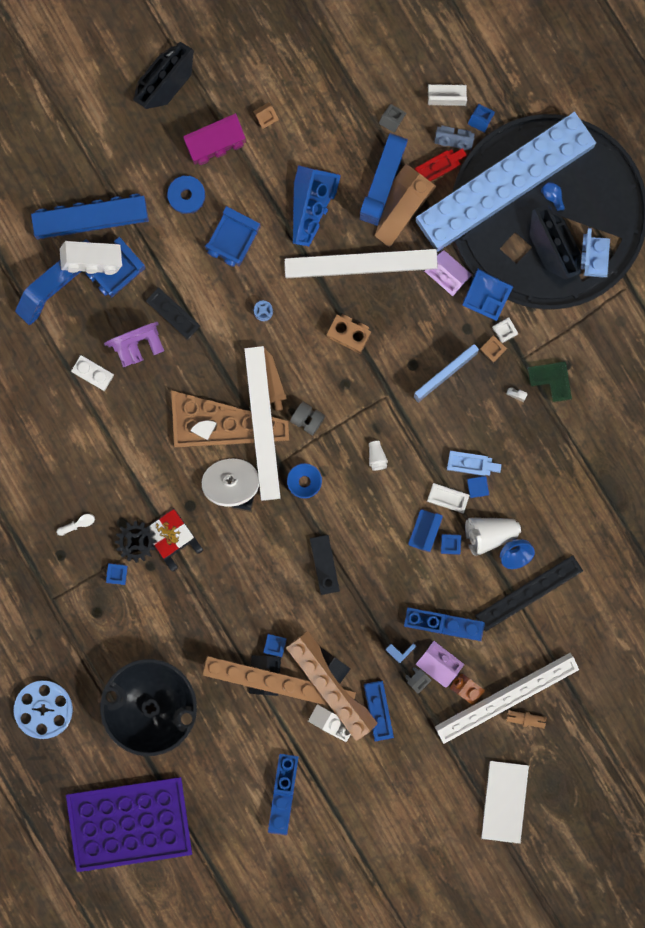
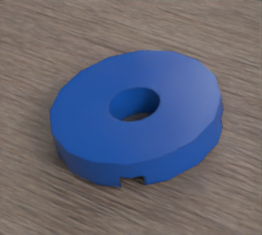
M181 176L170 184L168 200L175 211L182 214L194 213L202 207L205 201V190L198 179L192 176ZM185 190H189L192 193L191 198L188 200H184L181 197L182 192Z

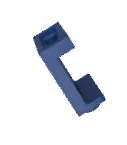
M226 206L209 243L205 246L206 250H208L207 254L214 258L219 256L225 259L224 262L232 267L235 265L240 267L261 227L260 223Z
M120 237L114 241L115 244L121 246L122 267L118 272L112 275H107L104 272L85 273L92 282L96 280L100 284L98 289L105 296L108 294L111 298L146 269L145 265Z

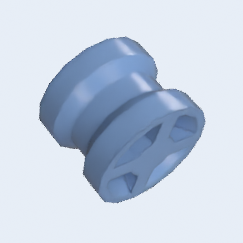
M264 300L257 302L254 306L255 317L260 321H268L273 315L272 305Z

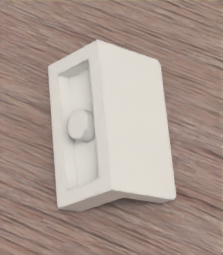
M429 85L428 105L466 106L467 85Z

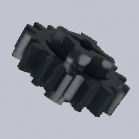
M134 521L133 526L128 522L126 529L120 528L122 534H116L120 537V540L115 541V543L120 544V547L116 550L123 551L121 554L122 558L128 556L127 561L130 562L134 558L135 563H138L139 558L146 561V555L152 557L150 551H156L153 544L157 543V540L152 538L156 533H150L152 527L148 526L145 528L144 522L138 526V522ZM134 529L142 530L138 534H133L131 532V530ZM147 536L149 539L148 547L145 546V539L147 538ZM125 537L127 538V546H126V548L124 547V538H125ZM140 537V545L133 546V538L138 539ZM134 550H140L142 552L138 555L131 554Z

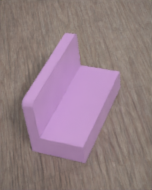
M444 250L437 256L438 269L425 270L431 278L452 296L457 293L472 275Z
M435 641L432 642L416 663L419 668L444 687H448L464 666L461 661Z

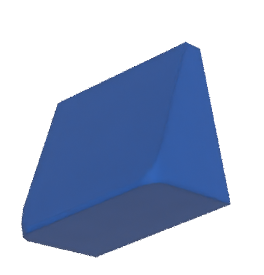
M478 104L468 124L485 132L495 112Z

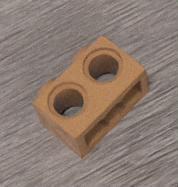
M344 314L341 316L336 315L327 333V338L361 354L371 335V331L368 330L369 327L362 323L357 325L351 322L352 318ZM344 324L347 329L344 333H339L336 331V326ZM355 333H361L364 336L363 340L360 342L353 339Z

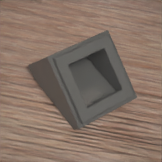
M390 104L383 113L379 124L395 133L406 112Z

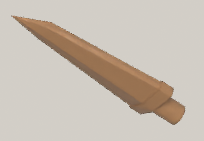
M264 348L270 403H274L275 411H282L281 401L287 399L286 394L284 393L273 356Z

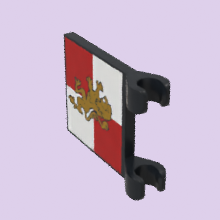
M175 508L149 525L152 527L150 533H156L152 538L157 540V543L153 545L172 572L176 571L178 566L171 557L190 544L197 554L203 552V548Z

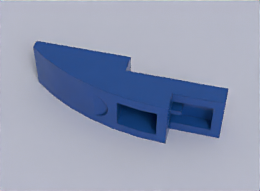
M407 608L404 627L482 641L485 622L413 608Z
M279 754L268 833L287 836L299 756Z

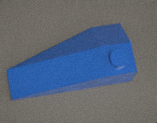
M298 165L294 182V244L310 246L320 227L319 221L322 215H326L328 211L326 208L331 199H334L337 193L341 175Z

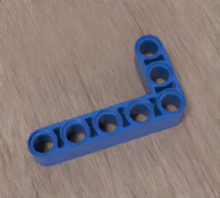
M389 134L368 197L364 199L360 211V220L376 226L379 225L408 139Z
M59 260L25 289L15 312L28 325H31L40 316L46 301L82 271L71 273L68 270H61V260Z

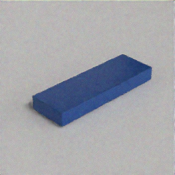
M383 681L364 684L369 712L378 723L373 728L374 740L380 741L394 738Z

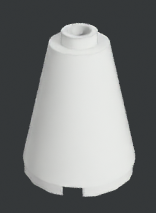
M472 517L468 518L465 523L466 538H470L472 544H469V548L474 556L481 555L517 538L519 533H521L520 524L515 519Z

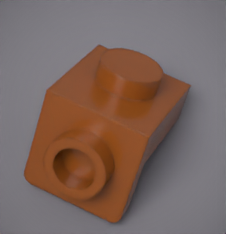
M462 673L454 679L450 687L452 691L471 705H475L485 691Z

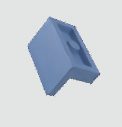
M390 644L386 651L398 663H401L416 646L412 644L401 654Z

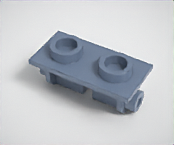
M443 125L437 127L435 144L472 150L475 134L471 133V131L458 129V133L454 134L455 128Z

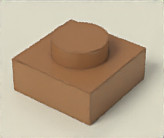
M270 102L253 111L262 129L279 120Z
M494 335L480 348V351L493 363L507 350Z

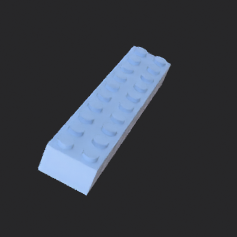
M573 112L418 215L416 223L433 248L437 249L438 252L593 149L596 142L577 114Z

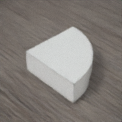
M509 388L506 393L524 402L527 396L526 392L517 391L514 388Z
M213 421L199 422L191 429V432L208 440L217 423Z

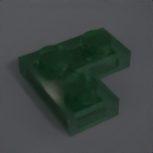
M566 362L527 368L530 387L550 385L552 403L572 400Z

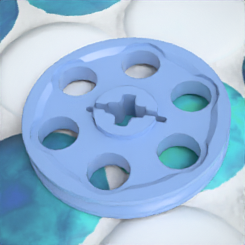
M37 681L27 685L21 690L15 700V720L20 729L33 738L48 739L59 735L66 729L72 718L73 706L70 696L63 687L51 681ZM42 685H47L50 688V693L47 696H42L39 692ZM26 693L30 694L33 698L32 703L29 705L24 704L22 701V697ZM60 695L66 699V704L62 707L57 706L55 703V699ZM42 704H45V708L54 709L55 711H48L42 715L40 711L32 710V708L38 709L42 707ZM23 713L31 715L30 723H22L21 715ZM57 715H62L65 719L62 726H57L54 723V718ZM41 723L47 726V732L44 735H40L37 732V726Z

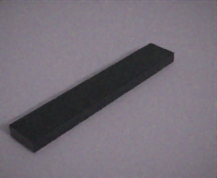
M574 555L478 613L475 617L478 621L485 622L484 631L486 632L577 576L583 570Z

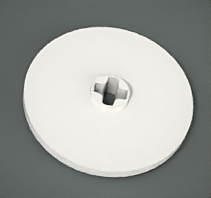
M240 459L218 461L206 470L202 478L203 493L211 502L220 506L241 505L249 501L259 488L257 470L250 463Z

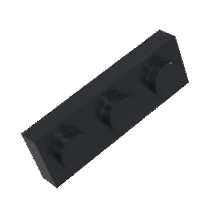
M159 287L146 300L156 312L187 340L201 327Z

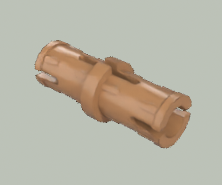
M511 710L507 712L509 716H507L506 722L523 724V727L529 725L545 729L546 723L541 722H546V716Z

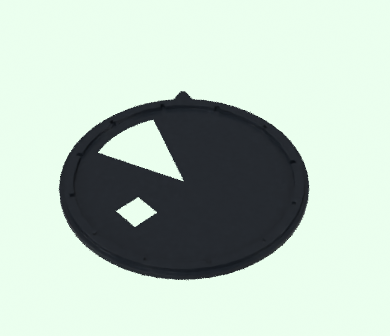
M558 114L532 115L511 121L495 129L481 140L467 156L457 175L452 193L567 116ZM581 120L596 142L593 149L455 240L460 255L474 276L477 268L513 285L507 300L528 308L556 310L575 307L592 301L614 287L625 276L638 257L645 238V186L640 172L633 159L616 139L599 127L584 120ZM551 182L560 186L564 210L557 211L554 203L544 197L541 190L546 183ZM549 205L551 210L561 217L622 238L617 251L608 262L607 277L592 276L582 282L579 275L565 280L546 270L529 236L532 211ZM515 232L532 247L517 264L500 249Z

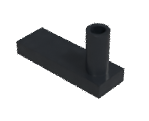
M329 535L310 538L321 595L340 592Z

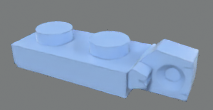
M450 451L447 470L490 476V472H501V464L492 463V458H488V456Z

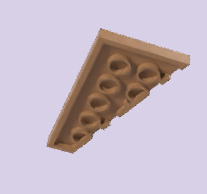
M171 390L175 448L255 443L251 411ZM272 417L274 442L289 441L288 421ZM202 421L217 423L208 440L191 432V429Z

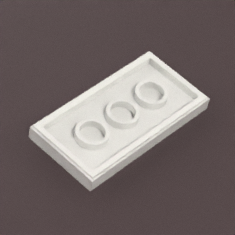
M490 761L481 839L520 843L528 765Z

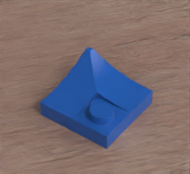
M477 268L462 306L497 321L513 285Z

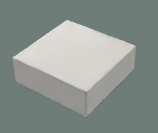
M510 318L492 327L501 343L518 335Z

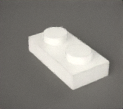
M82 355L71 371L103 391L106 390L114 377V374Z

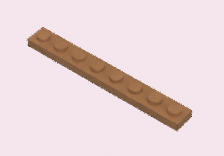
M206 656L202 672L203 676L329 706L310 681ZM345 690L353 699H355L356 692Z

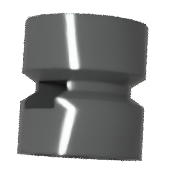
M302 401L290 422L297 427L303 426L304 431L313 436L326 415L318 410L313 411L312 406ZM309 416L313 418L310 423L306 422Z

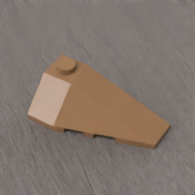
M407 164L404 165L393 181L375 233V237L388 247L392 246L436 188L432 182Z

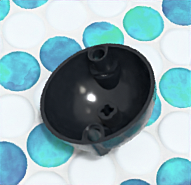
M143 659L125 665L110 678L102 693L100 713L106 732L119 747L135 755L156 756L173 750L186 739L196 723L197 701L191 683L179 669L164 661ZM111 691L117 694V699L114 702L107 700V694ZM154 703L156 711L148 714L149 710H146V707ZM186 713L192 716V721L188 725L183 724L181 720L182 716Z

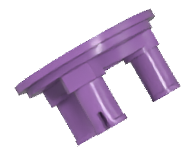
M158 322L140 327L104 343L109 348L113 347L115 352L118 353L123 367L144 360L137 346L138 342L143 339L148 340L153 355L164 351L156 327L159 325Z

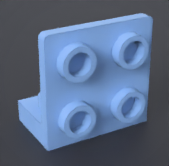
M588 228V233L583 235L582 251L586 252H582L581 269L585 270L584 276L607 277L610 239L591 237L592 228Z

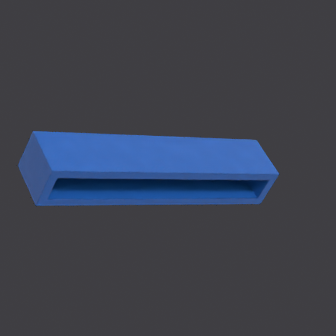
M140 194L130 195L126 199L114 197L111 198V201L107 202L95 200L89 205L77 203L73 204V207L70 208L58 206L51 211L39 209L35 211L36 213L31 214L36 239L149 222L146 199Z

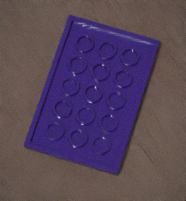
M182 777L66 794L76 872L192 855Z

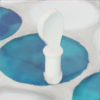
M90 513L84 514L77 522L72 521L70 524L59 527L57 534L63 536L68 532L77 530V527L90 526L94 523L95 517Z

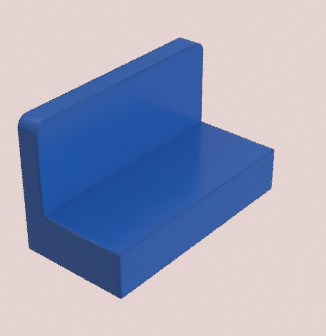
M420 510L408 545L430 553L443 515Z

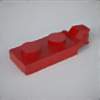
M464 149L455 153L453 150H447L416 167L414 170L432 182L460 165L459 160L466 157Z

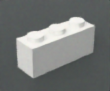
M65 241L60 248L61 270H68L71 273L86 271L89 274L104 272L107 275L115 274L122 267L121 246L119 244Z

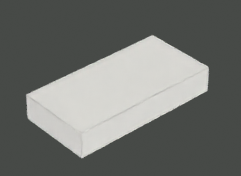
M433 483L427 502L464 513L469 495Z

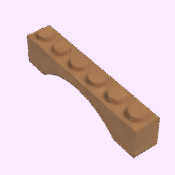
M309 631L302 634L286 647L356 741L369 733L378 724L367 708L355 701L337 682L324 660L320 646Z

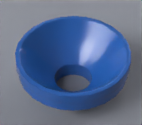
M299 464L289 472L287 485L295 496L303 499L310 498L319 492L322 485V477L319 470L313 465ZM303 476H307L311 481L310 485L306 488L299 485V480Z
M513 539L507 542L501 550L500 559L502 565L508 569L521 568L532 560L535 550L529 541Z

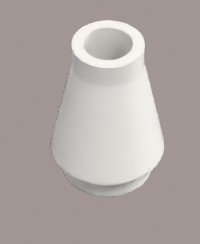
M380 441L370 442L369 466L374 471L387 468L388 460L380 445Z

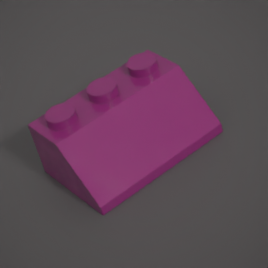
M236 113L183 136L194 165L206 164L210 158L224 156L227 154L226 151L232 148L234 150L240 149L246 143V138Z

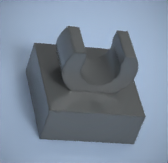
M413 668L416 674L412 678L408 675L405 677L408 680L407 683L419 694L432 680L421 669Z

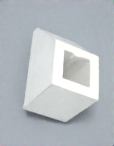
M317 704L308 722L347 742L351 734L338 716Z

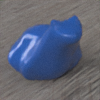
M551 182L546 183L541 190L542 194L547 200L554 203L557 211L564 210L560 186Z

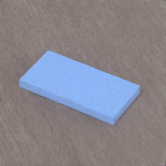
M474 344L418 389L414 394L415 400L420 402L476 356L479 351Z

